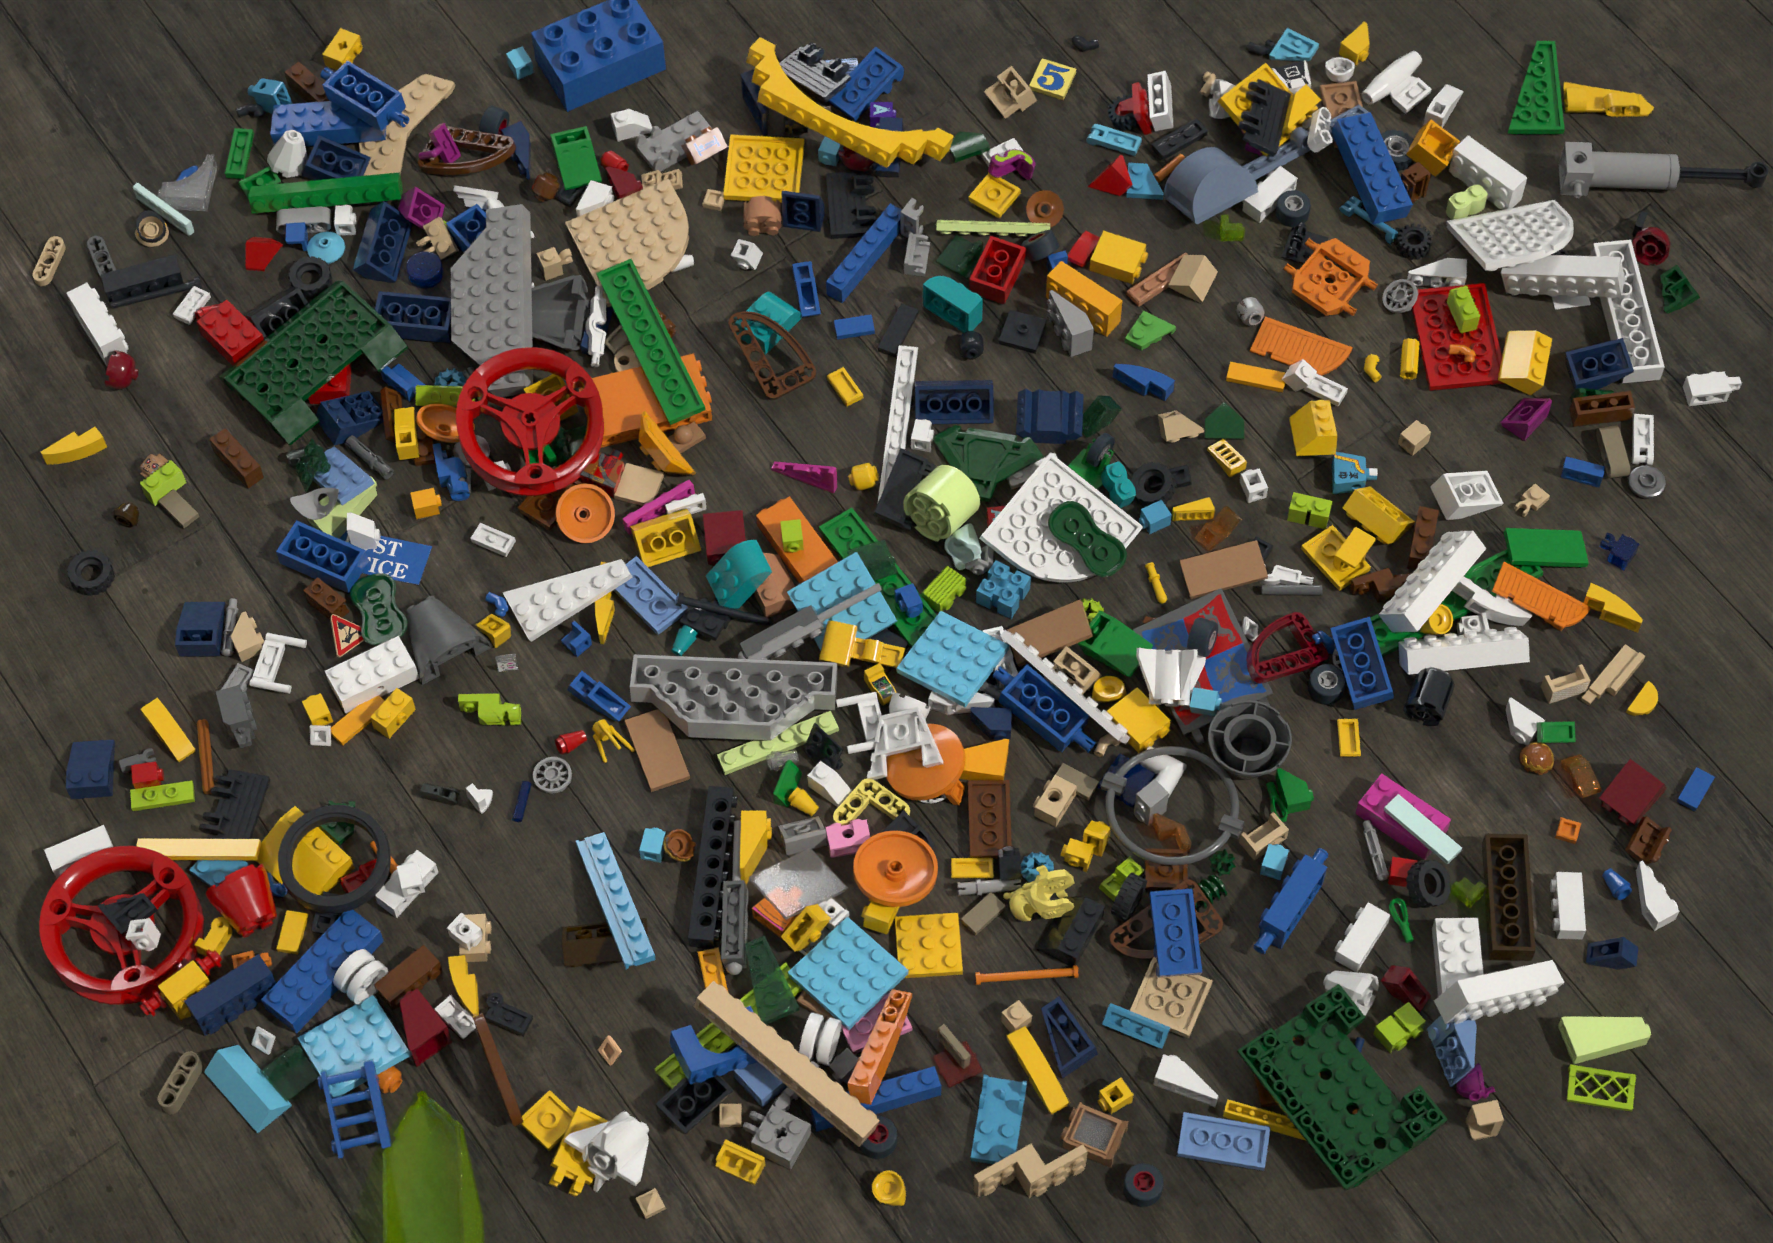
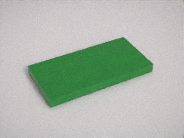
M1505 528L1504 530L1511 565L1587 567L1589 564L1581 531Z

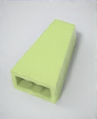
M373 479L374 485L343 506L336 501L334 509L326 517L318 520L308 519V521L315 529L339 539L347 530V513L360 515L377 496L375 480ZM326 496L319 503L322 506H326L329 503V497Z
M1562 1017L1558 1024L1573 1064L1646 1045L1651 1036L1648 1024L1644 1023L1642 1017Z

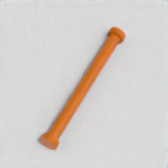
M1073 965V968L980 974V972H975L976 985H981L984 982L1069 976L1078 978L1077 965Z

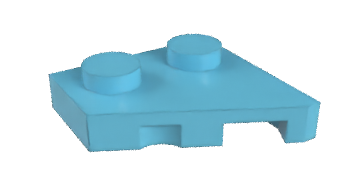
M1287 28L1270 53L1269 59L1310 61L1319 48V43Z

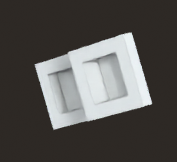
M451 995L434 1009L441 1019L462 1039L476 1029L471 1014L466 1009H463Z

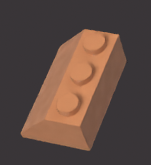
M763 553L772 573L756 589L754 595L764 616L772 617L795 608L787 594V591L795 586L780 555Z

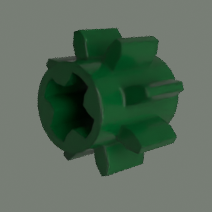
M1226 849L1216 851L1213 857L1209 858L1212 863L1210 866L1212 872L1217 871L1219 876L1222 874L1230 875L1232 868H1236L1233 862L1235 857L1232 853L1228 855Z

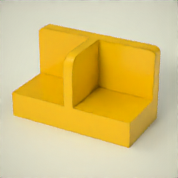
M1355 527L1335 554L1333 566L1340 569L1345 563L1352 568H1356L1360 562H1364L1366 553L1375 542V537Z

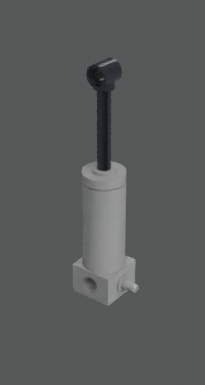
M1565 142L1558 164L1560 194L1574 195L1576 198L1587 196L1589 187L1675 190L1679 178L1744 180V183H1747L1748 186L1760 188L1763 186L1768 174V167L1762 162H1754L1751 166H1746L1745 169L1680 167L1677 154L1592 152V143Z

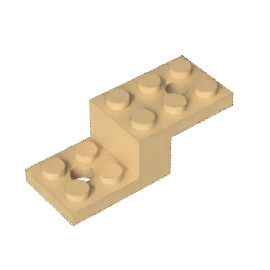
M1029 1144L975 1174L974 1191L978 1197L983 1194L987 1196L995 1191V1187L1001 1184H1009L1016 1176L1029 1198L1034 1195L1036 1197L1047 1191L1046 1188L1052 1185H1060L1071 1174L1075 1176L1085 1169L1084 1167H1086L1087 1150L1084 1145H1081L1044 1165L1033 1145Z

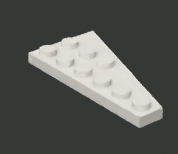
M620 559L503 592L526 636L532 642L627 582L633 576L624 561Z

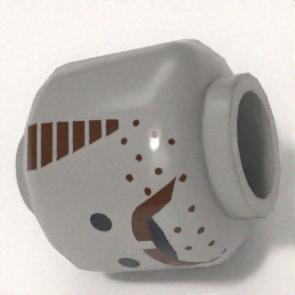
M1253 297L1243 299L1236 308L1237 315L1248 326L1259 324L1265 313L1260 302Z

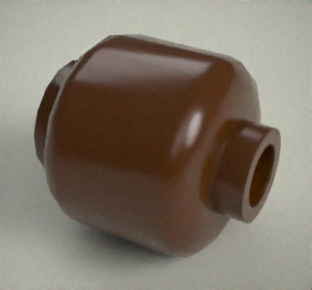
M547 172L539 174L532 186V191L536 194L535 198L543 202L546 199L552 200L560 186L557 181L558 178Z

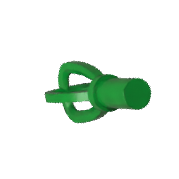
M1269 782L1266 784L1270 796V811L1277 815L1274 804L1276 802L1283 815V818L1279 817V819L1284 823L1287 821V808L1277 794L1274 782Z
M1401 898L1393 899L1390 901L1389 911L1401 929L1405 942H1412L1414 939L1409 928L1406 904ZM1394 903H1398L1401 908L1403 922L1396 912Z

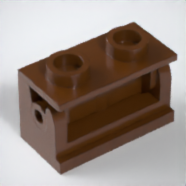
M1419 162L1402 172L1400 177L1411 202L1426 196L1431 173Z
M318 577L303 590L307 603L329 620L333 614L343 618L350 612L344 604L346 599Z

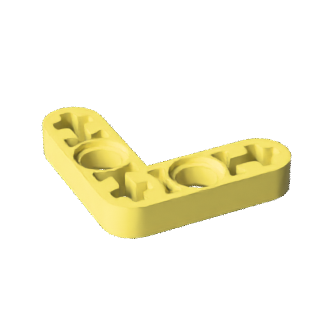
M864 779L835 810L833 822L840 823L842 826L849 825L852 820H855L869 803L893 820L898 816L897 810L901 811L904 809L910 816V807L906 802L875 780ZM870 786H872V791H865V787L869 788ZM887 796L891 801L883 805L879 802V799ZM854 799L861 802V805L857 808L850 805V802ZM846 814V821L843 819L839 821V816L843 817Z

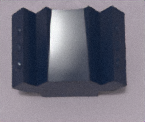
M1024 389L1018 392L1016 434L1022 438L1029 437L1034 443L1066 444V440H1076L1082 437L1084 395L1078 391L1067 393L1064 390L1045 391L1038 389L1031 392L1028 389Z

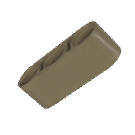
M1618 425L1597 428V442L1608 478L1629 476L1630 464Z
M185 1052L180 1057L158 1095V1102L166 1114H175L180 1110L203 1070V1065L195 1052ZM190 1062H196L194 1066L187 1067ZM185 1080L182 1085L176 1086L178 1081ZM168 1099H174L171 1104H165Z

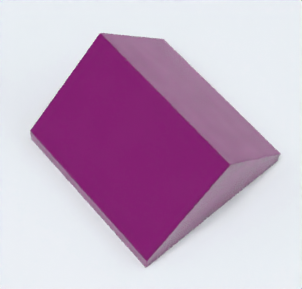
M1523 398L1501 421V425L1525 441L1548 417L1552 401L1545 398Z

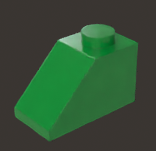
M1281 768L1276 769L1275 781L1288 814L1309 810L1311 802L1314 801L1312 790L1308 789L1307 783Z

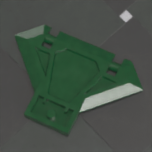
M957 425L933 437V441L949 465L963 472L972 481L978 491L980 501L991 502L997 483L1044 458L1038 447L1029 437H1024L1023 441H1016L1017 435L968 428L967 432H962L961 426Z

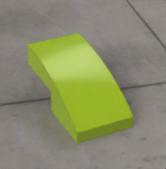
M1129 857L1116 867L1115 872L1100 884L1099 889L1115 901L1128 875L1132 872L1141 877L1145 870Z

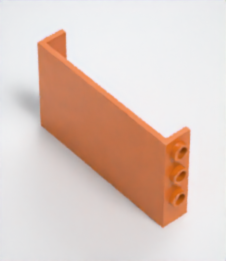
M694 354L681 356L706 410L672 425L669 424L641 366L592 378L599 391L603 407L604 436L601 448L639 439L641 413L644 411L649 414L662 432L675 430L681 425L688 426L694 421L696 424L712 421V412L709 404L712 403L710 392H706L704 388L707 387L705 376L700 375L702 371L700 360L696 361Z

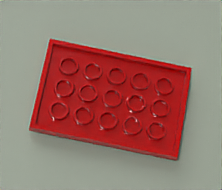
M1485 283L1417 289L1418 298L1411 308L1429 391L1504 384L1498 380L1502 355ZM1467 286L1472 299H1474L1473 302H1475L1476 308H1478L1477 311H1479L1480 319L1476 330L1460 333L1447 304V299L1451 289ZM1449 345H1465L1474 350L1476 356H1474L1475 361L1465 362V355L1449 354Z

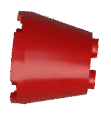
M253 864L225 876L226 879L221 881L218 887L212 885L206 891L209 902L243 938L253 934L254 930L259 927L261 929L268 928L273 924L272 920L277 917L268 874L263 864L258 865L257 868Z

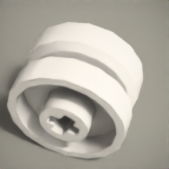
M360 949L351 954L338 968L333 983L341 992L347 993L348 998L355 1004H361L365 999L376 994L374 984L388 974V969L380 961H375L374 956L367 950Z
M811 1012L802 1034L799 1053L806 1055L810 1061L816 1055L817 1063L829 1066L837 1048L842 1025L841 1020L829 1018L824 1025L823 1015Z

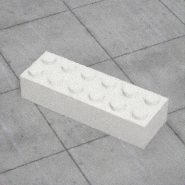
M1549 255L1537 259L1530 264L1521 263L1516 264L1514 267H1502L1501 271L1505 291L1512 295L1529 294L1536 296L1541 294L1549 296L1567 295L1570 297L1587 296L1590 298L1596 296L1607 298L1622 297L1625 278L1621 257Z
M1446 532L1442 535L1440 542L1429 551V555L1418 564V568L1407 577L1404 585L1396 590L1394 597L1383 606V610L1378 614L1391 632H1418L1485 551L1486 547L1475 532Z
M1515 627L1504 628V631L1488 629L1484 633L1478 634L1475 631H1468L1464 635L1458 636L1457 634L1449 633L1439 638L1429 635L1420 640L1410 637L1398 642L1399 664L1408 675L1418 674L1424 668H1426L1428 673L1431 667L1447 671L1530 662L1529 639Z
M1550 960L1458 980L1435 999L1434 1002L1445 1024L1451 1022L1459 1024L1469 1018L1476 1020L1483 1015L1490 1017L1500 1011L1508 1013L1514 1008L1521 1010L1531 1004L1539 1006L1546 1002V997L1557 993L1558 987L1564 981L1554 961Z

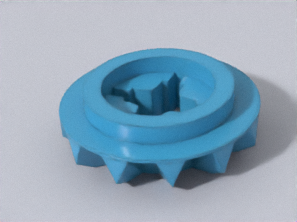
M446 369L445 372H439V376L435 377V386H447V381L453 378V382L448 386H464L466 379L462 372H458L456 369Z
M1041 851L1039 853L1031 852L1030 855L1024 856L1021 863V874L1028 882L1034 881L1037 875H1040L1036 869H1032L1035 861L1039 866L1044 865L1048 872L1054 871L1053 862L1048 855L1042 854Z

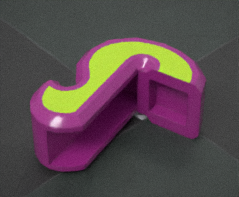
M1010 149L1004 153V156L995 154L991 157L988 172L991 176L1000 178L1017 170L1021 176L1030 180L1035 169V160L1022 150Z

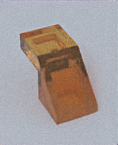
M1225 506L1213 522L1205 523L1195 539L1207 550L1211 551L1232 533L1241 518L1228 506Z
M1579 754L1561 760L1562 768L1572 777L1573 790L1582 798L1602 792L1590 763Z
M1158 813L1153 814L1152 825L1158 840L1162 841L1175 837L1179 848L1187 850V853H1189L1191 841L1185 826Z

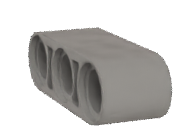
M326 207L281 209L276 213V231L280 234H286V223L305 222L308 233L327 232L331 229V210Z

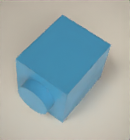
M1160 500L1141 509L1139 522L1143 529L1146 528L1148 533L1152 534L1170 525L1171 513L1164 502Z

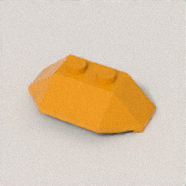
M646 411L642 412L639 442L642 445L639 448L646 456L651 455L654 459L652 464L658 471L663 470L665 473L696 474Z

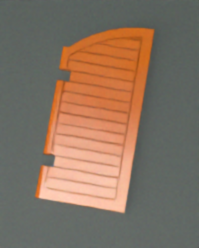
M1265 317L1250 352L1264 357L1266 353L1272 354L1270 359L1289 366L1304 359L1317 371V374L1322 376L1338 368L1348 358L1353 347Z
M1503 562L1492 592L1505 599L1508 596L1513 598V603L1546 620L1549 618L1554 619L1553 624L1563 629L1580 622L1591 608L1587 604L1506 562Z

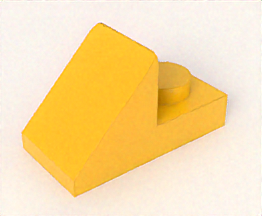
M490 614L476 624L479 632L488 636L494 648H497L511 637L509 623L493 614Z

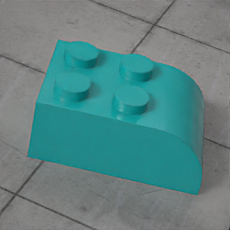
M935 276L923 284V307L963 333L973 331L982 321L983 299L979 294L968 290L962 283H957L946 276Z
M771 292L764 293L747 310L769 317L788 332L802 318L800 311ZM737 320V321L735 322V325L738 327V329H739V331H740V332L736 333L737 335H738L739 333H741L742 331L747 330V328H745L744 330L742 329V327H741V322H742V320H740V321ZM747 321L764 355L782 339L767 326L758 322ZM743 335L741 338L748 344L752 341L749 335Z
M747 540L733 546L709 571L706 578L719 605L739 609L767 579L772 570L757 540Z

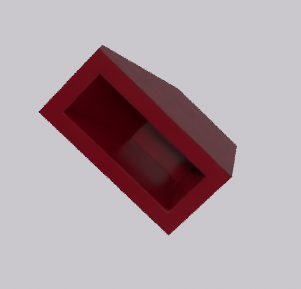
M610 166L606 167L607 180L618 200L643 190L641 181L636 180L634 174Z
M1391 965L1381 979V983L1392 996L1405 1004L1409 1002L1418 1012L1422 1010L1431 997L1430 993L1408 967Z

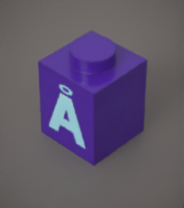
M870 102V127L876 128V123H880V117L896 118V110H892V102Z

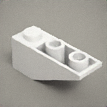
M1446 84L1428 107L1423 125L1431 119L1443 128L1463 91Z
M1445 258L1409 271L1407 280L1411 281L1415 286H1432L1434 288L1465 285L1467 259Z
M934 691L931 692L928 699V706H931L930 709L947 715L971 713V707L994 708L995 698L986 693H976L966 707Z
M1641 861L1636 869L1642 915L1652 929L1656 931L1676 919L1679 913L1678 905L1666 894L1663 884L1658 883L1652 869Z

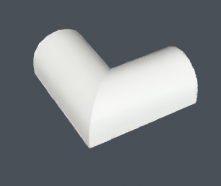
M1169 755L1155 756L1142 761L1140 766L1158 774L1155 780L1169 793V796L1187 767L1185 763Z

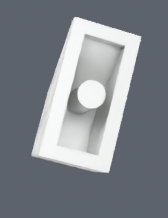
M630 109L611 114L612 127L617 141L636 137L639 134L651 133L652 126L648 115Z
M591 180L576 208L577 217L614 201L612 187Z
M347 513V532L351 544L362 549H377V541H380V529H376L374 521L354 513Z
M1510 698L1505 709L1510 733L1517 742L1527 746L1537 736L1536 722H1545V720L1513 698Z
M821 761L808 774V787L837 807L852 792L839 774Z

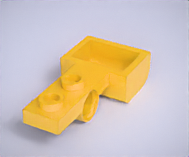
M837 621L827 622L819 662L837 663V666L849 668L851 658L897 668L903 660L905 648L884 644L877 640L856 638L857 626Z

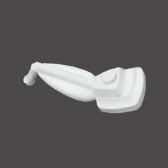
M454 185L453 191L458 194V198H464L465 206L471 208L476 204L481 209L505 207L497 200L498 192ZM531 231V238H534V234Z

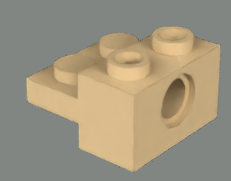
M1012 66L998 75L999 81L984 91L1005 119L1019 108L1021 111H1024L1037 101L1030 87Z
M1067 646L1053 661L1055 663L1053 669L1057 673L1059 671L1065 675L1067 673L1076 680L1074 682L1069 678L1067 682L1072 686L1073 684L1079 686L1084 691L1082 695L1086 690L1089 691L1102 676L1095 668ZM1044 676V678H1045L1048 682H1050L1053 686H1055L1057 689H1059V688H1058L1054 683H1052L1046 676Z

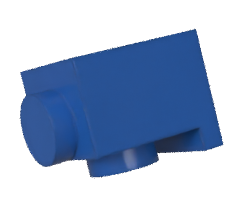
M913 583L895 590V601L898 603L902 612L905 611L908 618H914L923 613V602Z

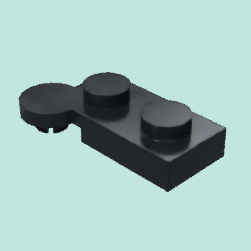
M491 993L487 997V1005L490 1009L485 1015V1020L524 1037L533 1020V1015L506 1003L504 1004L501 994Z

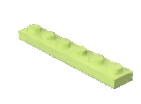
M937 220V231H940L942 234H951L952 231H959V234L978 232L979 235H989V232H997V235L1006 236L1008 233H1016V236H1027V233L1036 234L1044 230H1050V223Z
M829 711L790 726L772 740H754L717 754V759L724 774L727 775L806 744L814 723L828 735L838 732L839 727L832 712Z

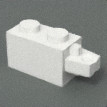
M1710 372L1708 374H1692L1687 376L1683 389L1688 406L1727 402L1729 394L1734 390H1739L1742 383L1740 377H1728L1725 372Z

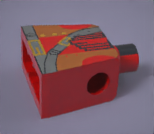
M613 449L609 456L598 453L596 458L581 473L582 483L598 486L614 498L625 469L624 462L620 461L623 454L616 449Z

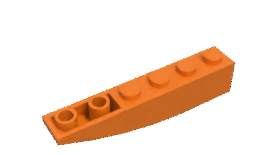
M891 989L848 1081L849 1095L856 1097L860 1103L871 1105L882 1082L912 998V993Z

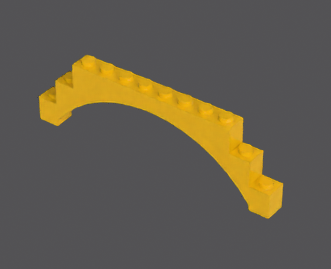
M760 37L749 48L746 63L755 67L752 82L761 86L757 102L888 168L896 157L914 165L923 153L941 161L950 150L954 136L939 128L924 132L883 130L847 120L828 111L808 98L787 77L776 58V45Z

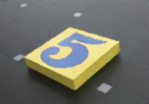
M1041 59L1029 87L1032 91L1064 100L1076 74V69Z

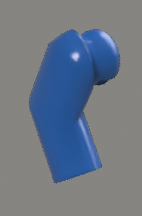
M198 166L187 168L181 172L175 184L182 188L191 176L196 179L199 178L202 170L198 169Z
M488 592L485 600L496 606V615L504 617L509 609L506 600L501 596Z
M1317 631L1316 634L1312 635L1315 644L1323 642L1328 654L1334 652V641L1325 632Z
M267 873L272 895L276 897L285 896L288 890L284 884L275 883L272 874Z

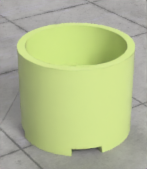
M940 465L905 496L903 504L906 515H910L917 525L915 529L925 537L939 541L940 539L949 538L979 509L980 497L975 485L963 472L949 465Z

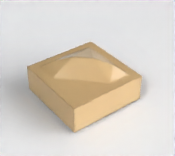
M720 1104V1127H742V1104Z
M656 1188L636 1198L645 1219L665 1210V1206Z

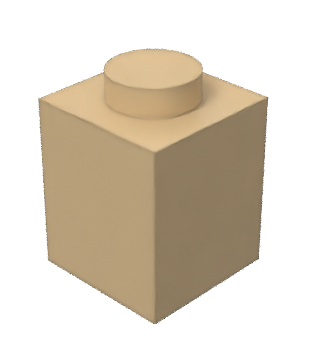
M1416 420L1400 434L1398 444L1413 456L1429 442L1431 432L1426 425Z
M1018 1000L1002 1012L1001 1022L1012 1033L1024 1026L1029 1028L1032 1024V1015Z

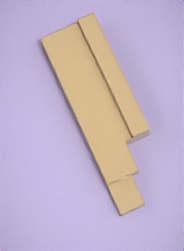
M1625 644L1589 687L1581 701L1590 705L1595 698L1599 699L1605 691L1615 696L1644 661L1645 655L1636 652Z

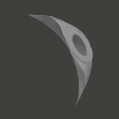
M316 489L304 495L292 497L290 502L299 513L308 519H322L334 509L339 489ZM322 493L327 494L329 497V503L326 506H322L318 501V497Z

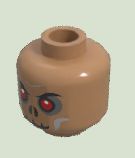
M150 454L140 465V470L142 471L140 474L147 479V477H150V474L159 470V467L162 468L168 460L161 454L157 456Z

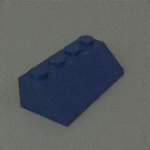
M386 202L371 208L353 271L368 280L395 283L413 223Z
M993 380L915 381L916 419L929 420L932 424L994 423Z

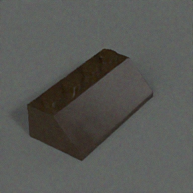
M640 918L648 937L647 918ZM607 922L563 927L562 947L565 966L580 967L582 964L589 963L600 965L608 961L614 963L623 962Z

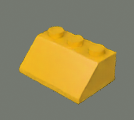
M1508 331L1498 380L1530 396L1543 387L1552 338L1538 331Z
M1330 400L1309 401L1289 417L1296 456L1336 454L1337 432Z
M1372 487L1355 489L1343 506L1348 517L1358 520L1366 531L1376 534L1377 539L1384 544L1395 543L1415 523L1414 520Z
M687 508L630 526L641 561L647 567L701 551L692 515Z

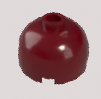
M845 146L843 147V152L840 150L838 152L844 166L853 171H868L874 162Z
M1657 227L1642 229L1632 241L1636 260L1641 264L1648 266L1650 265L1649 263L1660 265L1669 255L1670 239L1663 230Z
M114 350L115 355L111 354L106 370L109 381L105 380V387L124 389L130 386L132 380H137L139 369H136V362L132 356L125 352Z

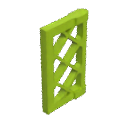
M1570 1064L1567 1090L1568 1102L1633 1111L1636 1074ZM1576 1072L1586 1073L1589 1076L1579 1081L1576 1078ZM1594 1075L1609 1077L1610 1080L1601 1085ZM1590 1078L1599 1087L1592 1093H1589L1582 1085ZM1616 1078L1628 1080V1086L1623 1089ZM1611 1082L1620 1090L1613 1097L1604 1089ZM1577 1087H1580L1587 1096L1574 1095V1091ZM1601 1090L1609 1100L1597 1099L1592 1096ZM1622 1093L1627 1098L1626 1103L1614 1100Z

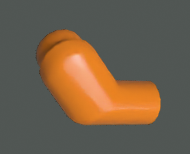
M1449 345V354L1465 355V362L1475 361L1474 356H1476L1474 350L1465 345Z

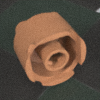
M756 196L750 198V202H744V228L748 231L749 235L757 236L760 233L778 234V230L781 228V203L779 200L775 202L769 196Z

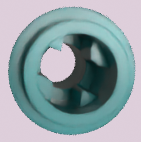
M683 625L682 629L679 628L671 651L678 656H682L697 639V632Z

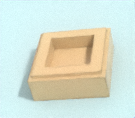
M707 189L703 208L721 211L725 201L724 192Z

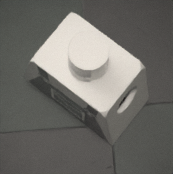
M1306 60L1272 69L1293 95L1305 84L1311 88Z

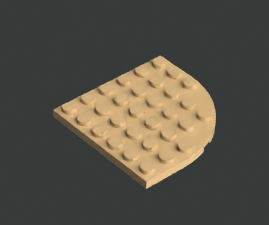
M669 179L565 222L596 286H600V288L602 286L596 273L628 259H632L646 289L653 288L663 281L664 276L674 271L683 258L689 241L687 215ZM603 290V298L606 299L607 307H610L611 304Z

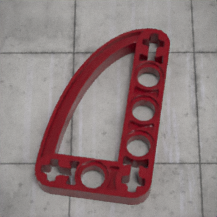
M1294 612L1272 622L1251 644L1247 654V669L1251 678L1256 683L1263 684L1317 667L1328 659V651L1323 643L1315 644V641H1313L1312 635L1316 634V632L1302 613ZM1288 626L1302 649L1259 663V651L1263 642L1273 633ZM1304 635L1308 636L1311 642L1307 641ZM1300 656L1304 657L1308 663L1303 662ZM1286 661H1289L1293 665V668L1288 666ZM1271 665L1277 667L1279 672L1274 671Z

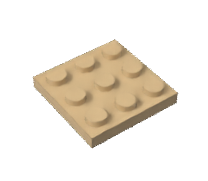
M1153 957L1130 1011L1170 1027L1169 1031L1189 1039L1213 980L1200 975L1157 978V958Z

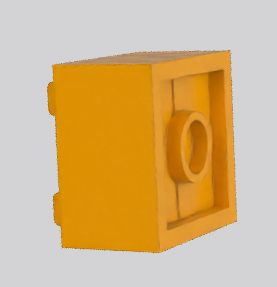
M1430 119L1418 131L1406 155L1416 163L1419 162L1436 177L1447 167L1452 158L1453 150L1460 141Z

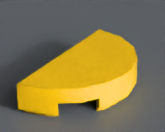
M1648 681L1626 713L1633 716L1647 715L1654 710L1658 701V692L1651 682Z

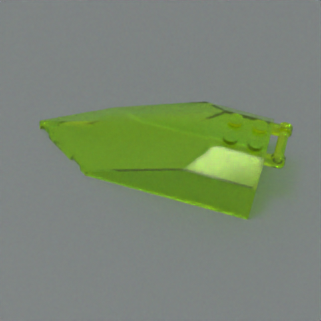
M420 1091L417 1094L418 1099L416 1103L409 1107L393 1134L396 1139L392 1146L385 1148L383 1152V1243H484V1218L463 1126L457 1120L455 1121L435 1100L429 1098L424 1091Z

